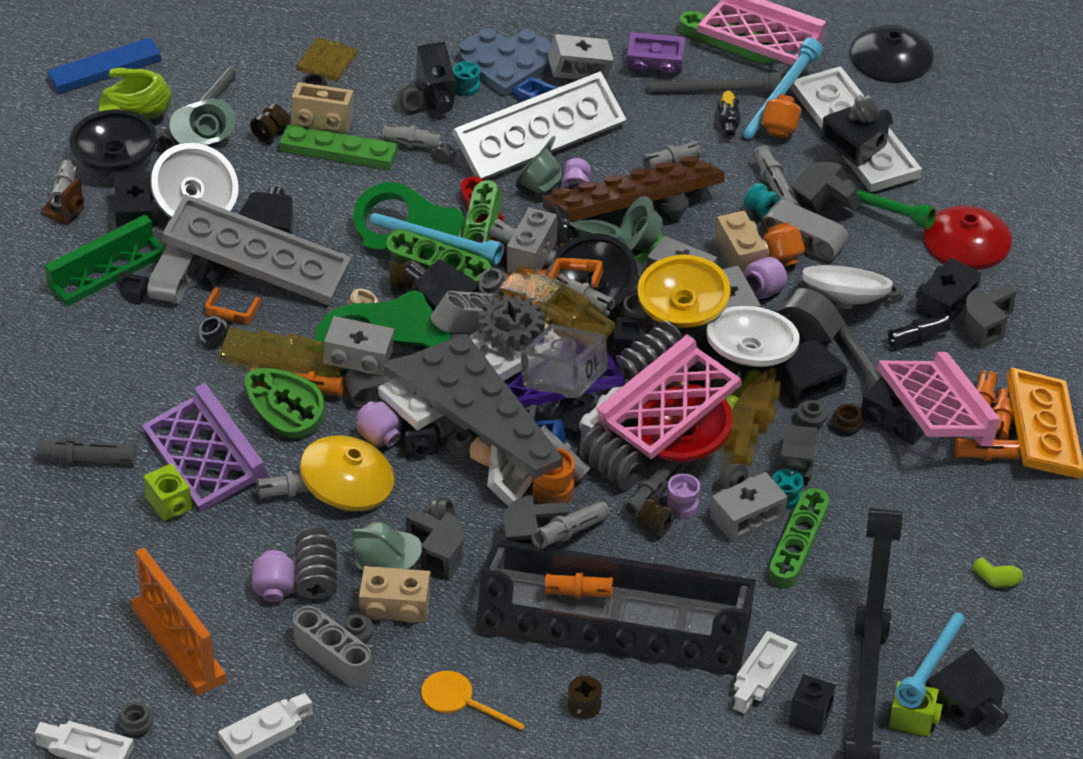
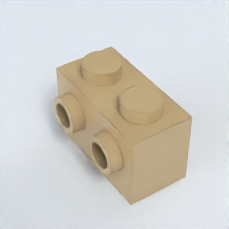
M298 82L292 95L291 125L347 134L353 117L354 90Z
M745 211L717 217L715 244L729 268L739 266L743 273L746 266L763 257H769L767 242L761 240L755 222L750 221Z
M364 566L359 594L360 615H364L372 620L426 623L430 599V571Z

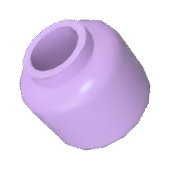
M773 257L758 259L747 265L743 271V275L757 299L769 298L781 292L787 284V274L783 264Z
M372 401L365 404L357 413L356 429L358 433L375 448L391 447L401 438L400 431L403 421L387 403L381 401L375 403Z
M271 550L263 552L253 562V591L262 596L267 602H279L283 600V597L293 592L295 587V564L293 560L281 551Z

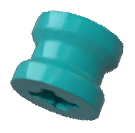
M462 61L455 64L453 67L455 92L462 96H471L478 93L480 90L479 65L471 61Z
M756 183L746 193L744 206L751 211L755 210L757 215L763 218L774 204L780 200V196L774 191L769 192L764 184Z
M793 469L778 470L773 474L772 480L787 495L786 509L795 508L802 494L803 477Z

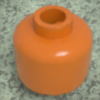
M779 94L777 99H770L766 102L761 124L767 129V134L779 138H788L789 134H794L797 131L801 107L793 103V97Z
M790 222L767 228L768 233L764 235L763 240L767 242L769 257L776 258L784 267L799 263L797 257L805 252L800 229L797 226H791Z

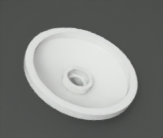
M184 143L168 149L159 157L151 174V191L158 207L169 218L173 216L184 194H187L186 189L194 191L195 195L192 197L231 211L238 195V180L234 168L220 152L203 144Z
M810 266L805 268L802 274V279L807 286L821 293L829 300L834 301L836 307L851 309L855 304H867L880 299L892 291L893 282L883 275L845 266Z
M754 306L726 308L718 317L707 324L706 337L709 344L722 357L736 364L749 367L774 366L791 358L798 349L799 333L793 323L784 316L765 308Z

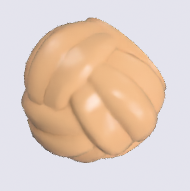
M480 436L475 438L470 443V457L489 467L492 445L487 446L480 441Z

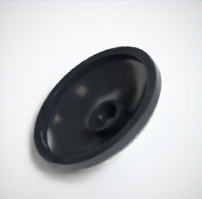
M880 25L872 27L860 33L854 39L851 46L850 55L855 67L866 76L883 82L903 83L918 79L929 71L933 63V49L930 43L916 31L903 26Z
M111 109L93 113L79 121L71 131L69 143L73 156L83 165L99 171L115 172L130 169L146 160L156 147L157 135L154 125L143 115L129 110Z
M600 233L582 235L567 242L554 255L548 268L547 283L553 299L563 310L580 317L602 316V314L587 306L580 307L576 305L575 300L553 290L554 284H549L548 277L556 259L576 258L601 261L603 265V274L600 279L601 284L598 287H593V289L615 299L613 310L606 309L610 312L624 304L625 298L633 293L638 279L637 263L630 248L618 238ZM560 270L558 276L565 274L567 277L582 284H591L594 272Z

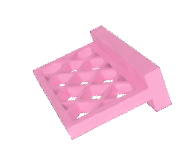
M721 0L698 24L697 32L793 65L799 57V47L806 38H814L823 44L826 21L767 0ZM737 22H739V24H740V25H735V26H729V25H728V23H737ZM718 24H720L722 27H716V28H715V27L710 26V25H718ZM763 31L765 34L754 35L753 32ZM745 33L746 36H738L735 34ZM788 40L790 43L779 44L778 41ZM770 42L771 45H763L761 43ZM786 51H795L796 55L786 53Z
M686 335L596 407L599 424L605 432H615L648 458L653 459L742 385L741 378L699 350L696 340ZM698 361L706 366V371L688 372V369ZM711 379H725L728 381L723 387L710 388ZM706 380V388L688 389V381ZM684 381V388L682 390H666V387L672 382ZM706 397V401L700 406H688V398ZM683 398V407L665 408L666 399ZM649 400H661V408L643 409V406ZM683 415V420L678 424L665 425V416ZM661 417L660 425L643 426V418ZM638 418V427H623L621 425L627 419ZM660 434V439L651 446L642 441V435Z
M936 352L934 361L879 360L877 370L927 437H974L980 446H992L1000 418L948 352Z

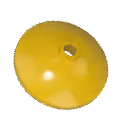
M674 255L656 261L643 272L638 283V299L643 310L660 323L666 320L673 324L674 327H695L712 321L725 310L730 299V282L725 272L708 259L694 255Z
M335 435L320 438L312 442L305 449L300 461V474L310 492L326 504L342 510L366 511L376 508L389 498L394 486V472L386 457L373 445L355 437Z

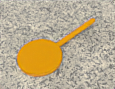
M436 672L430 675L422 685L421 696L424 703L436 712L453 713L469 705L519 730L525 728L523 723L471 699V683L464 675L458 672Z

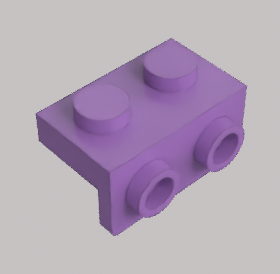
M630 32L626 56L627 67H632L637 71H646L647 69L660 70L667 74L682 72L685 37Z

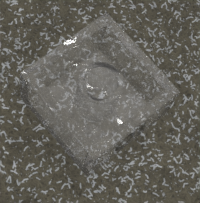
M550 324L520 353L523 386L535 388L542 392L549 391L562 394L568 398H579L608 369L606 335Z

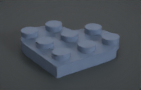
M484 28L480 33L472 35L460 43L461 62L471 61L479 65V79L506 97L512 93L511 89L530 77L537 78L551 68L547 55L552 43L539 35H535V32L530 29L521 30L519 34L506 38L496 34V31L492 28Z

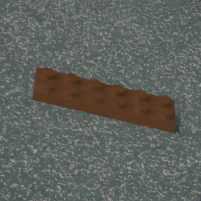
M685 156L677 163L662 162L656 164V168L648 170L634 169L628 175H611L605 177L604 181L583 182L577 188L553 190L552 194L542 196L543 208L549 211L551 207L560 205L564 217L569 218L573 222L630 207L635 200L643 196L649 197L651 201L723 183L725 182L724 171L712 166L711 163L698 159L697 156Z

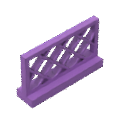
M206 383L194 388L196 396L142 425L144 432L167 465L172 463L189 485L191 499L200 512L248 485L256 483L258 478H269L264 462ZM195 408L199 411L196 421L183 419L184 414ZM162 426H172L169 436L156 435L154 431ZM179 427L193 429L190 438L176 437ZM200 430L213 431L211 440L197 439ZM172 445L186 446L183 456L170 455ZM193 447L207 449L204 459L190 457ZM214 450L228 451L225 461L212 460ZM186 466H200L198 475H184ZM208 467L222 469L218 479L205 477ZM229 470L242 471L244 476L235 481L226 480ZM201 485L215 487L214 492L203 499L198 495Z

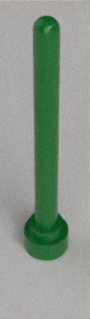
M858 190L857 192L862 203L910 217L916 226L930 229L935 221L936 207L923 203L914 207L865 191Z

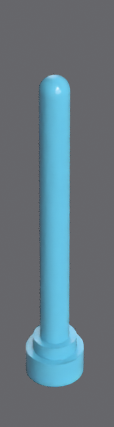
M810 37L803 41L799 47L798 59L766 102L770 99H777L779 94L785 95L806 65L818 60L824 51L819 41ZM766 102L744 130L743 137L745 139H752L762 126L761 122Z
M373 213L370 216V222L374 225L394 231L399 229L407 230L454 248L477 254L488 260L490 265L497 266L503 256L504 245L501 242L489 240L488 242L479 243L378 213Z
M955 613L952 615L914 676L907 677L901 681L896 689V698L900 704L908 708H915L921 704L926 696L925 683L965 621L963 614Z

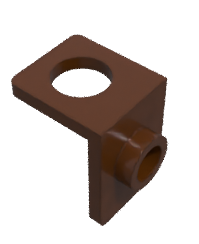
M76 178L61 193L63 213L53 212L52 208L54 206L51 204L52 200H50L41 209V215L69 225L84 209L81 180Z

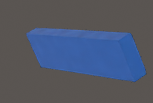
M149 37L47 70V75L58 94L109 78V71L113 68L137 69L162 61L161 52Z

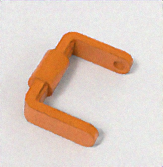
M558 258L555 260L549 273L548 282L549 284H554L560 270L594 272L591 281L592 287H598L603 274L602 262L589 259Z
M215 287L205 303L206 314L208 316H217L220 319L233 323L250 324L261 305V298L255 297L247 313H241L214 306L221 293V288Z

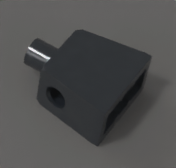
M445 42L417 46L416 82L424 91L425 107L427 109L436 108L439 113H447L452 110L455 94V77ZM434 67H436L438 75L432 74Z
M851 107L828 114L823 117L821 139L855 166L859 167L887 144L889 125L893 123V118L886 109L879 111L880 114L875 116V120L870 123L851 120L849 118Z
M277 186L270 187L267 193L253 192L250 194L239 215L293 235L294 214L293 198L291 196L285 195L284 190Z
M413 260L403 271V274L413 282L409 292L418 291L423 293L427 304L433 311L448 291L477 292L479 288L477 281L443 260H437L427 270L417 261Z
M810 340L798 345L796 353L791 358L777 364L776 375L790 402L796 409L804 401L818 400L844 390L848 367L817 340Z
M973 648L926 681V687L939 689L936 703L943 704L941 714L964 729H971L983 719L994 729H998L1008 719L1009 714L1000 707L1005 686Z

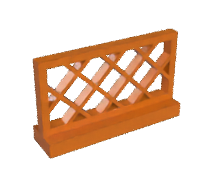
M141 548L135 551L141 595L130 600L132 610L196 696L227 682L225 671L213 657L211 634L147 550Z

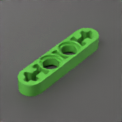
M687 11L680 16L679 29L687 37L760 63L775 61L773 58L697 32L698 24L707 16L705 14ZM718 24V25H710V26H713V27H715V28H716V27H722L720 24ZM745 33L735 34L738 36H746ZM770 42L761 43L763 45H771Z
M492 180L482 181L474 187L462 238L472 241L483 238L482 243L493 240L494 237L489 235V229L492 224L496 226L494 221L498 219L502 193ZM489 215L484 222L476 223L479 216ZM457 258L456 268L460 265L461 259ZM482 268L479 272L472 271L475 277L484 272V269Z
M399 229L393 231L386 241L387 247L394 258L403 262L415 260L426 270L437 260L447 262L450 258L457 257L461 259V262L456 269L479 283L481 274L475 277L472 270L479 272L482 268L484 271L492 268L488 260L407 230ZM405 240L408 247L401 245L397 249L396 243L401 244ZM426 248L435 250L434 255L430 259L423 260L419 258L422 250Z
M809 488L801 494L770 564L769 579L774 586L786 589L793 587L798 582L828 512L829 496L825 491L818 488ZM815 502L814 511H809V505ZM805 522L810 524L813 528L810 530H801L796 526V524ZM789 545H797L801 547L803 551L799 553H791L786 549V547ZM785 563L789 564V571H787L785 574H781L785 567Z

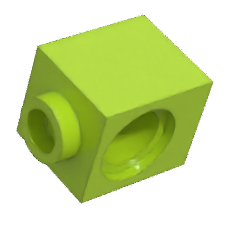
M172 463L143 475L146 498L163 522L192 509L190 487Z
M926 687V696L921 704L915 708H908L900 704L895 692L889 728L929 737L932 723L939 725L943 704L936 703L939 689Z

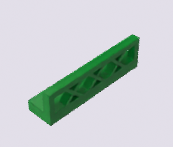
M143 215L44 265L47 287L66 306H69L118 281L120 272L132 274L159 260L165 247L153 236L152 221L146 215ZM148 245L154 249L150 253H138L140 249ZM119 260L130 261L128 264L124 266L113 265L115 262ZM93 273H105L99 279L88 278ZM69 285L79 286V289L69 294L63 290Z

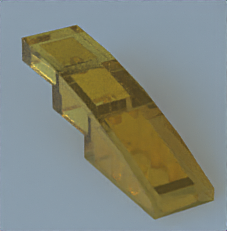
M229 326L220 352V358L260 368L284 370L291 373L308 374L310 371L317 372L319 376L339 378L342 367L323 363V342L291 333L284 337L259 329L256 334Z

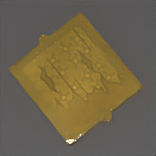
M317 37L296 64V70L310 74H320L324 78L338 82L359 52L357 48L343 45L339 41L333 42Z

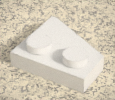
M492 445L487 487L509 507L511 503L523 496L532 483L533 477L506 459L505 453Z

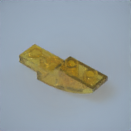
M518 267L500 287V291L511 299H514L516 295H520L521 301L531 298L532 306L539 304L541 312H545L546 323L552 320L595 350L615 330V323L592 308L591 300L563 283L539 272Z
M769 368L759 375L741 394L732 409L733 428L729 438L724 443V451L733 452V464L740 463L744 466H752L755 447L750 446L751 442L757 443L758 434H766L768 422L774 423L777 404H773L772 400L779 399L781 382L775 381L776 368Z

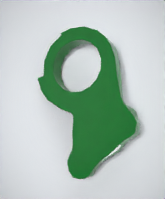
M382 182L372 186L361 194L354 204L353 220L357 232L363 239L361 244L372 249H388L386 241L390 234L374 233L366 225L370 210L384 200L396 199L404 202L408 206L406 222L461 238L466 224L465 217L460 209L437 206L419 195L412 188L401 183ZM405 240L401 244L396 243V247L405 244ZM426 248L421 251V254L426 259H430L434 255L435 250ZM456 257L450 258L446 263L456 268Z
M411 291L391 301L353 303L332 310L324 316L317 326L314 343L315 348L324 358V341L334 316L393 328V342L408 347L430 348L450 340V332H445L433 324L430 317L433 310L427 304L423 293ZM329 365L339 371L348 372L351 370L343 367Z

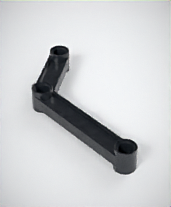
M869 508L866 537L874 538L866 606L858 605L854 635L863 636L854 739L846 738L843 759H880L881 742L872 741L881 638L888 639L891 609L884 608L891 542L892 540L900 541L903 521L902 511Z

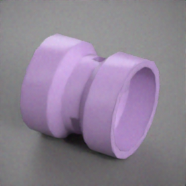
M572 158L564 163L561 188L573 189L577 188L580 183L590 182L591 166L587 161Z
M677 474L670 478L668 482L667 505L675 508L676 518L687 519L697 513L699 507L698 496L700 494L698 479L689 474Z

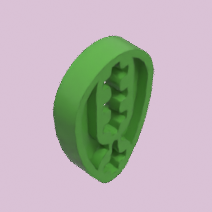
M256 368L246 375L244 383L252 405L263 421L279 435L291 439L303 438L315 432L323 423L326 415V404L320 389L311 381L297 374L274 368ZM264 380L269 390L261 386L255 388L254 382H262ZM288 396L293 406L300 404L302 411L307 415L312 412L313 419L306 418L303 421L300 412L297 410L291 412L287 403L281 402L279 404L277 399L279 397L285 399Z

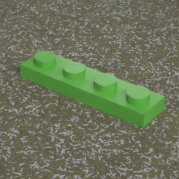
M287 125L280 140V151L391 170L398 153V143Z

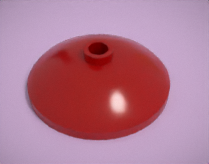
M958 205L936 212V218L931 228H924L923 241L929 253L944 264L950 258H953L975 270H982L999 264L1007 257L1011 249L1012 235L1006 223L994 213L976 206Z
M684 385L675 386L666 390H682L684 388ZM688 385V389L706 388L700 385ZM706 397L688 398V406H700L706 401ZM683 398L666 399L665 408L683 407ZM724 399L656 456L669 461L686 462L704 458L717 451L727 441L733 428V414L728 401ZM649 400L643 409L661 408V400ZM683 415L665 416V425L678 424L683 420ZM661 417L643 418V426L660 425ZM660 434L642 435V441L649 446L660 439Z

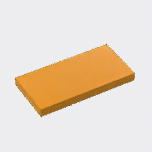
M1011 367L1006 377L1023 466L1081 479L1083 476V459L1066 381Z

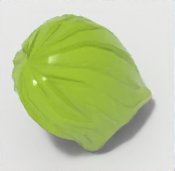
M113 68L109 71L108 77L124 78L117 84L104 90L99 101V111L111 109L129 110L139 113L150 120L158 118L169 110L172 94L168 84L160 74L144 69Z

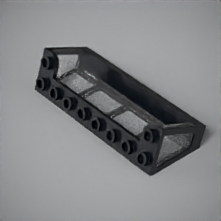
M495 539L481 570L475 631L738 674L742 667L756 580L552 547L541 549L533 544ZM576 573H583L586 577H613L612 599L583 596L582 600L575 599L574 596L545 595V588H547L545 586L546 574L576 576Z

